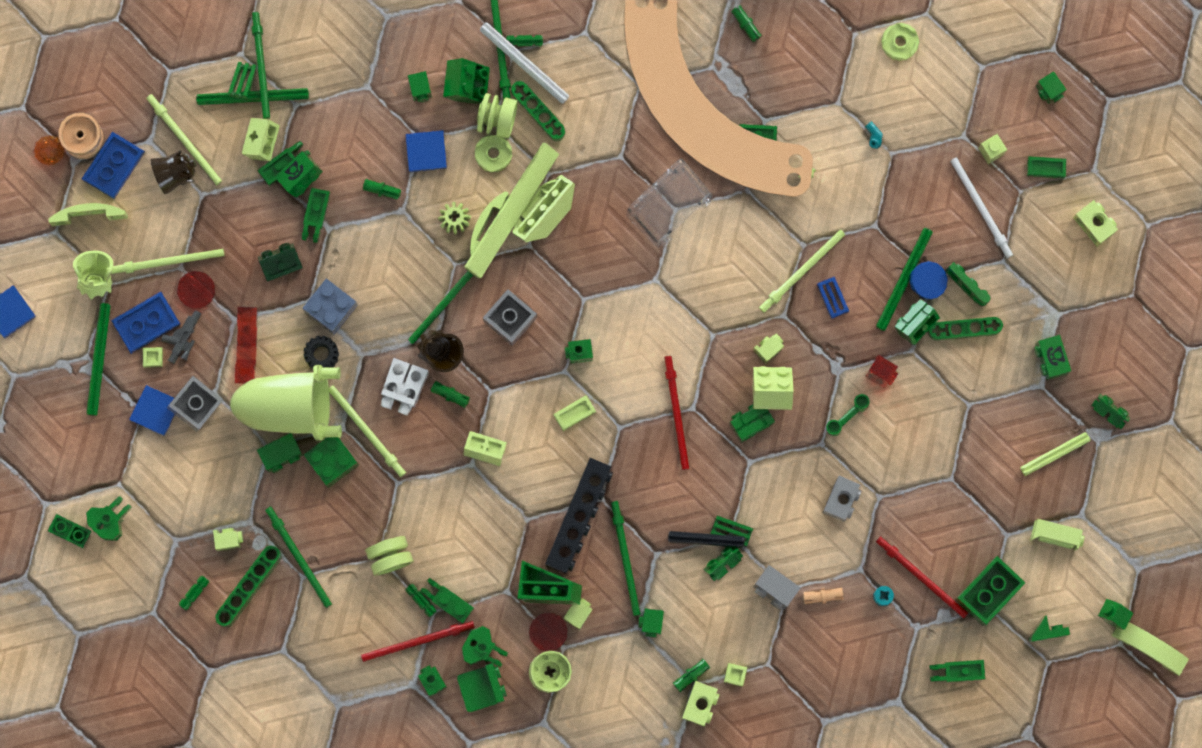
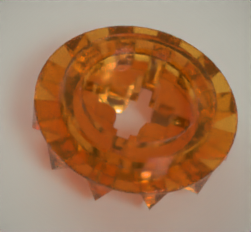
M51 135L41 137L33 149L37 160L44 165L58 163L63 158L65 148L62 146L59 138ZM50 144L51 148L55 150L50 151L48 157L47 152L43 151L42 149H46Z

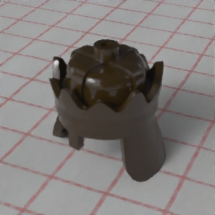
M181 150L169 157L151 159L154 176L164 194L170 193L179 185L193 182L190 178L195 174L194 167H196V162L194 159L191 160L188 154L180 155Z
M440 329L438 331L430 330L428 334L420 335L421 342L417 345L420 351L418 357L429 363L434 370L449 372L461 363L464 347L457 336L445 334Z

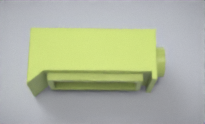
M1037 519L1034 521L1030 541L1038 538L1037 541L1069 549L1074 548L1076 551L1079 549V546H1083L1085 536L1082 535L1083 530Z

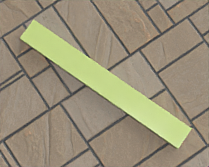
M542 143L464 266L465 269L477 278L483 276L557 159L559 153L547 143Z

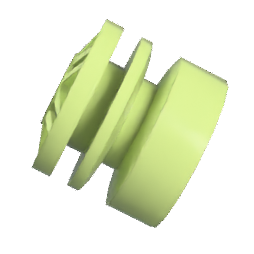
M486 93L478 110L477 132L482 133L485 125H487L486 134H490L493 127H496L497 137L509 139L515 121L518 100L505 98L502 105H498V95H495L493 102L490 103L491 94Z
M543 652L533 659L529 667L530 681L535 688L542 692L551 693L559 691L567 685L571 678V664L560 652ZM546 667L554 669L551 678L549 675L545 676L544 674L547 671Z

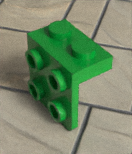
M493 663L458 675V684L468 712L505 702L506 690L504 685L500 686L498 678H501L498 666L494 667Z

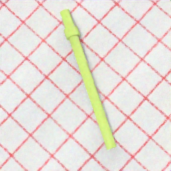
M152 94L149 95L146 99L155 109L156 115L164 120L216 186L222 182L221 178L169 116L168 110L164 105H160Z
M839 230L777 291L774 290L759 309L765 313L774 303L777 304L782 299L781 296L845 236V233Z
M224 249L136 263L130 261L125 262L123 265L113 266L111 274L126 272V274L134 273V270L222 257L225 254Z
M331 386L329 388L330 394L385 458V463L392 467L400 478L403 477L406 472L397 462L398 459L395 455L390 454L335 386Z

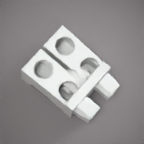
M393 358L381 393L383 396L381 406L391 410L394 401L400 402L398 413L408 416L412 407L415 408L429 371Z

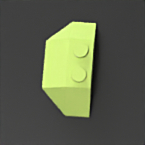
M560 175L557 179L550 180L541 185L517 220L512 233L525 242L547 238L571 210L575 184Z

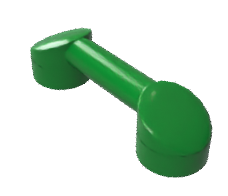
M865 394L857 395L854 399V406L838 421L830 420L827 423V433L831 436L840 435L842 427L858 412L868 409L870 404L868 396Z

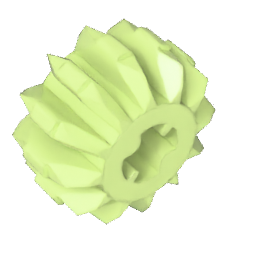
M452 202L451 208L448 204H445L446 210H440L443 216L438 217V220L442 222L441 228L447 227V233L453 229L454 235L457 234V229L464 232L463 226L469 227L467 220L471 219L470 215H466L469 212L468 208L462 210V203L456 207V203ZM453 215H457L455 222L450 219L453 218Z

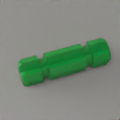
M508 35L506 37L507 41L513 46L517 45V47L543 45L542 35H535V37H532V35H517V37Z
M200 576L197 579V583H194L186 593V597L182 598L179 602V606L184 610H188L191 602L197 599L203 591L202 588L208 585L209 580L204 576Z
M410 584L405 591L409 596H412V599L422 610H425L424 613L428 617L433 616L436 613V609L432 605L430 606V602L420 591H417L418 589L414 584Z

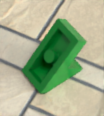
M1045 615L1028 639L1029 642L1068 636L1070 635L1069 627L1063 628V624L1051 626L1052 630H1050L1047 615Z

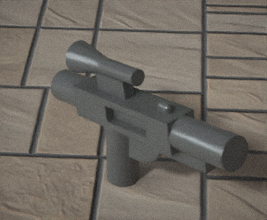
M195 310L192 316L187 317L183 327L177 329L172 336L163 334L162 342L175 345L168 359L169 362L175 364L183 350L185 352L181 358L187 361L190 350L195 343L194 340H191L190 343L188 340L191 334L194 333L195 325L202 313Z

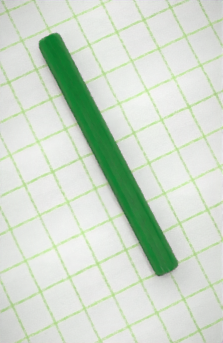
M307 88L268 90L269 101L309 99V90ZM250 91L248 99L230 97L228 92L197 94L196 102L198 105L261 102L260 91Z
M923 228L876 325V328L879 330H886L910 281L911 272L917 266L933 233L932 230Z
M100 303L86 412L90 416H97L111 308L108 303Z

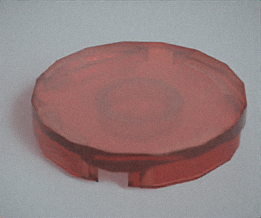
M191 271L179 280L177 294L180 301L186 307L201 309L213 301L215 284L206 273Z
M555 613L538 615L532 621L529 630L531 642L542 651L558 650L565 643L568 634L566 623Z

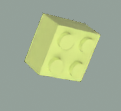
M753 367L754 409L792 410L794 393L792 368Z

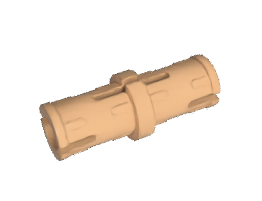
M821 588L819 591L803 592L804 604L819 602L825 604L827 601L843 600L842 588L828 590Z

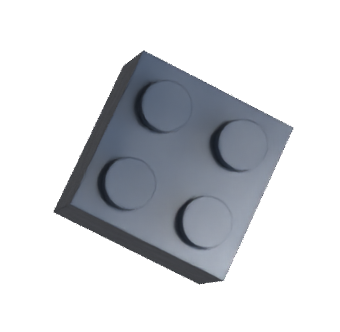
M326 278L302 309L335 335L358 304L353 298Z

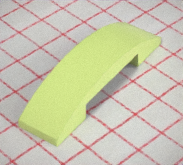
M505 191L498 195L481 213L471 238V255L480 243L478 240L493 211L499 212L509 197L508 192Z
M86 203L71 206L57 212L49 218V223L52 226L71 224V217L106 213V217L109 220L127 219L128 214L124 210L112 205Z
M1130 622L1125 630L1116 627L1112 634L1113 637L1126 645L1134 647L1178 676H1180L1189 660L1170 645Z

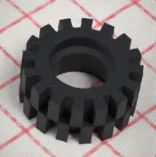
M323 335L322 337L316 336V338H311L310 342L305 344L306 347L303 350V355L310 368H313L315 365H322L323 368H333L335 363L338 362V348L331 338ZM318 347L328 349L329 355L323 361H319L314 357V351Z

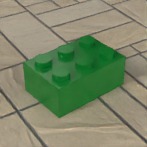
M996 556L955 600L982 626H985L1026 582Z

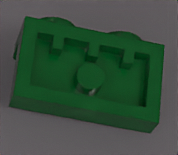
M284 243L278 247L279 249L274 251L266 250L258 257L267 282L303 268L293 243Z

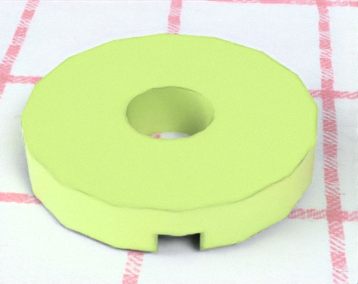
M896 23L891 25L883 33L881 40L882 49L891 59L898 61L907 60L918 49L919 38L917 32L908 24ZM898 37L903 38L905 45L898 46L895 43V39Z
M487 135L477 143L475 159L483 170L491 173L500 172L511 162L512 147L505 138L497 137V135ZM491 149L498 150L499 155L496 158L489 157L488 152Z

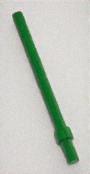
M490 0L494 29L502 35L498 0ZM496 46L501 79L499 86L502 90L504 101L505 98H510L509 89L511 88L510 79H508L505 53Z
M253 12V26L251 29L255 39L263 119H270L262 43L263 26L260 24L259 12Z
M467 270L409 337L408 341L414 345L420 338V335L427 330L474 276Z
M614 501L611 502L613 526L615 525L633 616H638L641 613L623 527L624 518L621 516L619 502Z
M272 506L265 509V512L272 521L271 525L275 531L279 532L325 608H328L332 605L330 599L286 531L283 520L278 518Z

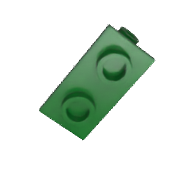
M1099 394L1098 399L1100 401L1095 400L1091 404L1094 407L1093 410L1102 417L1109 412L1111 415L1107 418V421L1116 428L1122 429L1126 424L1124 420L1127 422L1130 420L1129 413L1123 407L1118 408L1113 404L1114 401L1107 395Z
M725 547L716 559L710 560L703 570L709 574L713 581H719L728 573L725 565L732 569L742 561L743 555L737 547Z

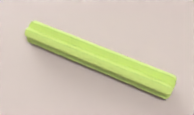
M1084 432L1030 461L1020 468L1024 476H1027L1090 441L1089 435Z

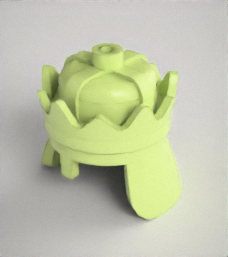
M95 250L78 255L73 262V268L78 276L77 289H80L81 294L86 293L92 300L95 296L103 297L105 292L111 293V285L113 284L110 275L113 269L112 258L105 252Z

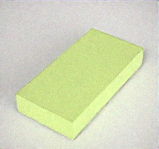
M587 395L553 415L562 431H565L596 413V410Z

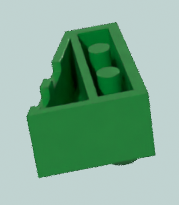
M522 560L517 599L527 603L580 605L582 585Z

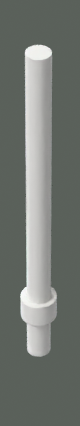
M957 157L950 161L995 237L996 245L1000 246L1007 259L1012 257L1013 253L1006 243V237L999 231Z

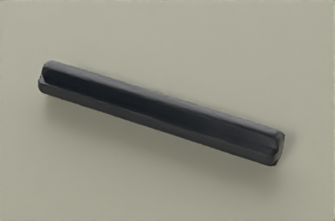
M670 531L668 534V541L670 543L743 548L745 544L743 536Z

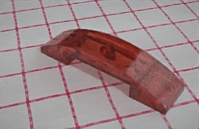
M238 307L237 310L238 334L235 383L245 384L255 379L258 332L257 307Z

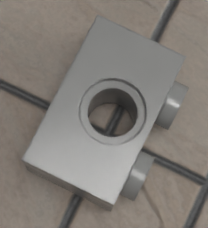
M838 476L823 513L843 522L846 518L850 519L854 508L851 507L853 501H858L861 490H859L860 484ZM839 495L847 496L848 503L841 504L838 501Z

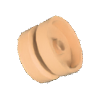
M74 113L62 121L59 128V140L72 157L90 159L96 156L104 145V133L92 116L85 113Z

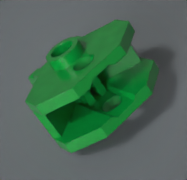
M121 496L117 497L109 506L106 505L104 508L91 507L86 512L88 526L104 540L118 541L122 536L121 523L124 521L122 518L132 507L128 504L116 514L114 510L123 501Z
M484 626L472 630L462 647L464 661L471 665L484 660L501 668V661L490 657L492 651L494 650L502 656L507 657L508 652L497 647L492 642L490 629ZM477 641V645L472 647L471 642Z

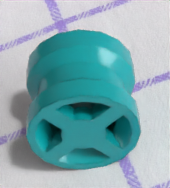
M887 586L877 588L873 594V599L879 606L890 604L894 598L892 589Z

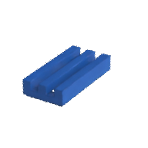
M835 276L817 283L831 319L849 312ZM831 282L843 307L841 311L829 285ZM823 285L826 286V289L834 305L836 313H834L832 310V307L823 289Z

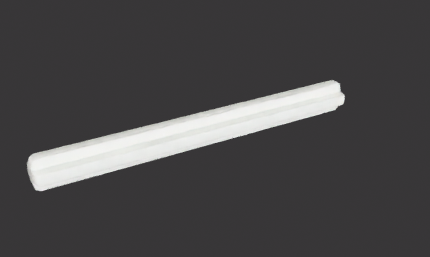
M484 23L481 26L480 31L560 103L563 104L567 101L569 95L491 25Z

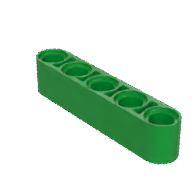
M267 546L216 613L215 619L219 625L223 627L232 626L280 562L282 554L277 547ZM271 550L277 552L274 560L267 558V554ZM258 566L265 567V573L261 576L256 575L255 572ZM248 581L253 582V589L246 592L244 590L245 583ZM236 597H240L242 600L239 607L232 605V601ZM223 613H229L230 620L227 623H222L220 620Z

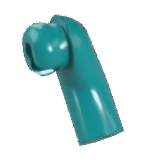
M871 121L865 126L871 134L869 146L873 149H878L882 145L883 133Z

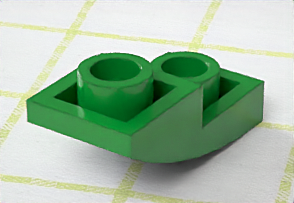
M58 514L55 515L47 530L81 548L84 547L91 533V530Z

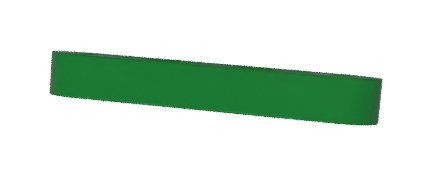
M522 81L515 82L511 87L512 96L518 100V103L553 141L562 140L565 137V127L526 83ZM516 87H523V93L527 96L525 99L521 93L516 94ZM529 100L537 101V107L534 109L528 108L527 102ZM543 113L550 116V120L546 123L539 120V116ZM555 121V123H553V126L557 130L559 128L561 129V135H553V129L551 127L547 129L546 127L550 126L552 122Z
M998 317L936 322L928 331L931 339L936 341L992 336L1002 331L1003 322ZM992 321L999 325L996 331H993V328H986V332H984L983 322H986L985 326L991 325ZM972 323L980 325L978 333H973L970 330ZM945 325H948L947 333L949 336H946V332H941L939 336L932 332L935 327H938L939 330H945ZM959 325L961 333L958 335L953 334L951 327Z

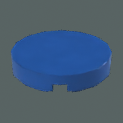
M927 261L920 263L911 272V289L922 299L938 298L947 288L948 279L946 272L942 266L935 262Z

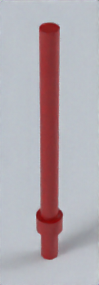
M665 356V378L669 384L682 470H687L690 468L675 380L677 379V374L673 367L672 356Z
M881 536L877 539L876 543L887 552L886 554L890 558L896 559L963 619L968 615L964 608L899 553L897 547L891 546Z
M473 621L460 625H450V628L361 654V658L365 662L451 635L453 637L461 635V632L474 629L475 626Z

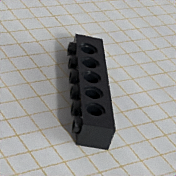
M593 458L589 459L545 566L566 575L568 571L572 572L576 563L573 558L576 553L580 554L584 544L581 543L583 535H588L591 525H588L590 518H595L598 507H595L597 501H602L606 492L603 489L605 482L609 483L612 478L613 472H611L610 465ZM592 477H598L601 483L598 486H592L589 481ZM589 494L593 497V501L590 504H585L582 501V497ZM583 512L586 518L584 521L578 522L574 518L575 514ZM576 530L578 537L574 540L567 537L568 531ZM564 547L569 548L571 551L570 556L566 558L559 554L560 550Z

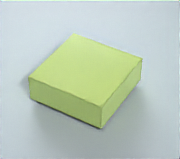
M143 348V367H163V348Z
M728 663L724 682L743 687L747 667Z

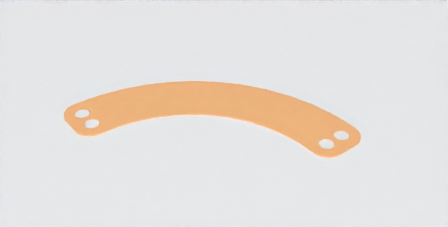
M625 0L624 25L626 47L632 72L651 113L665 132L696 161L726 179L742 186L771 194L791 197L804 194L811 184L813 158L810 151L802 145L764 138L742 128L718 111L696 85L685 63L678 38V1L667 0L668 3L664 9H657L654 6V0H649L648 5L644 8L638 7L635 4V0ZM797 154L802 157L803 163L800 167L793 168L789 165V158L792 155ZM797 173L801 177V182L798 186L792 187L787 183L789 174Z

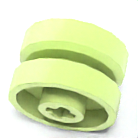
M405 536L390 538L365 549L369 560H378L371 565L374 576L393 572L414 562L411 552H401L408 547Z

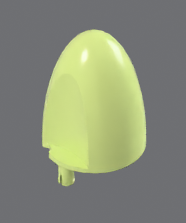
M315 365L313 373H294L252 379L235 391L230 400V409L240 422L252 429L282 433H312L317 441H322L328 437L341 438V425L329 426L330 394L328 379H340V367L323 368L322 365Z

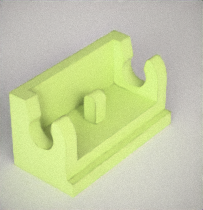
M470 431L464 447V456L501 466L507 442Z

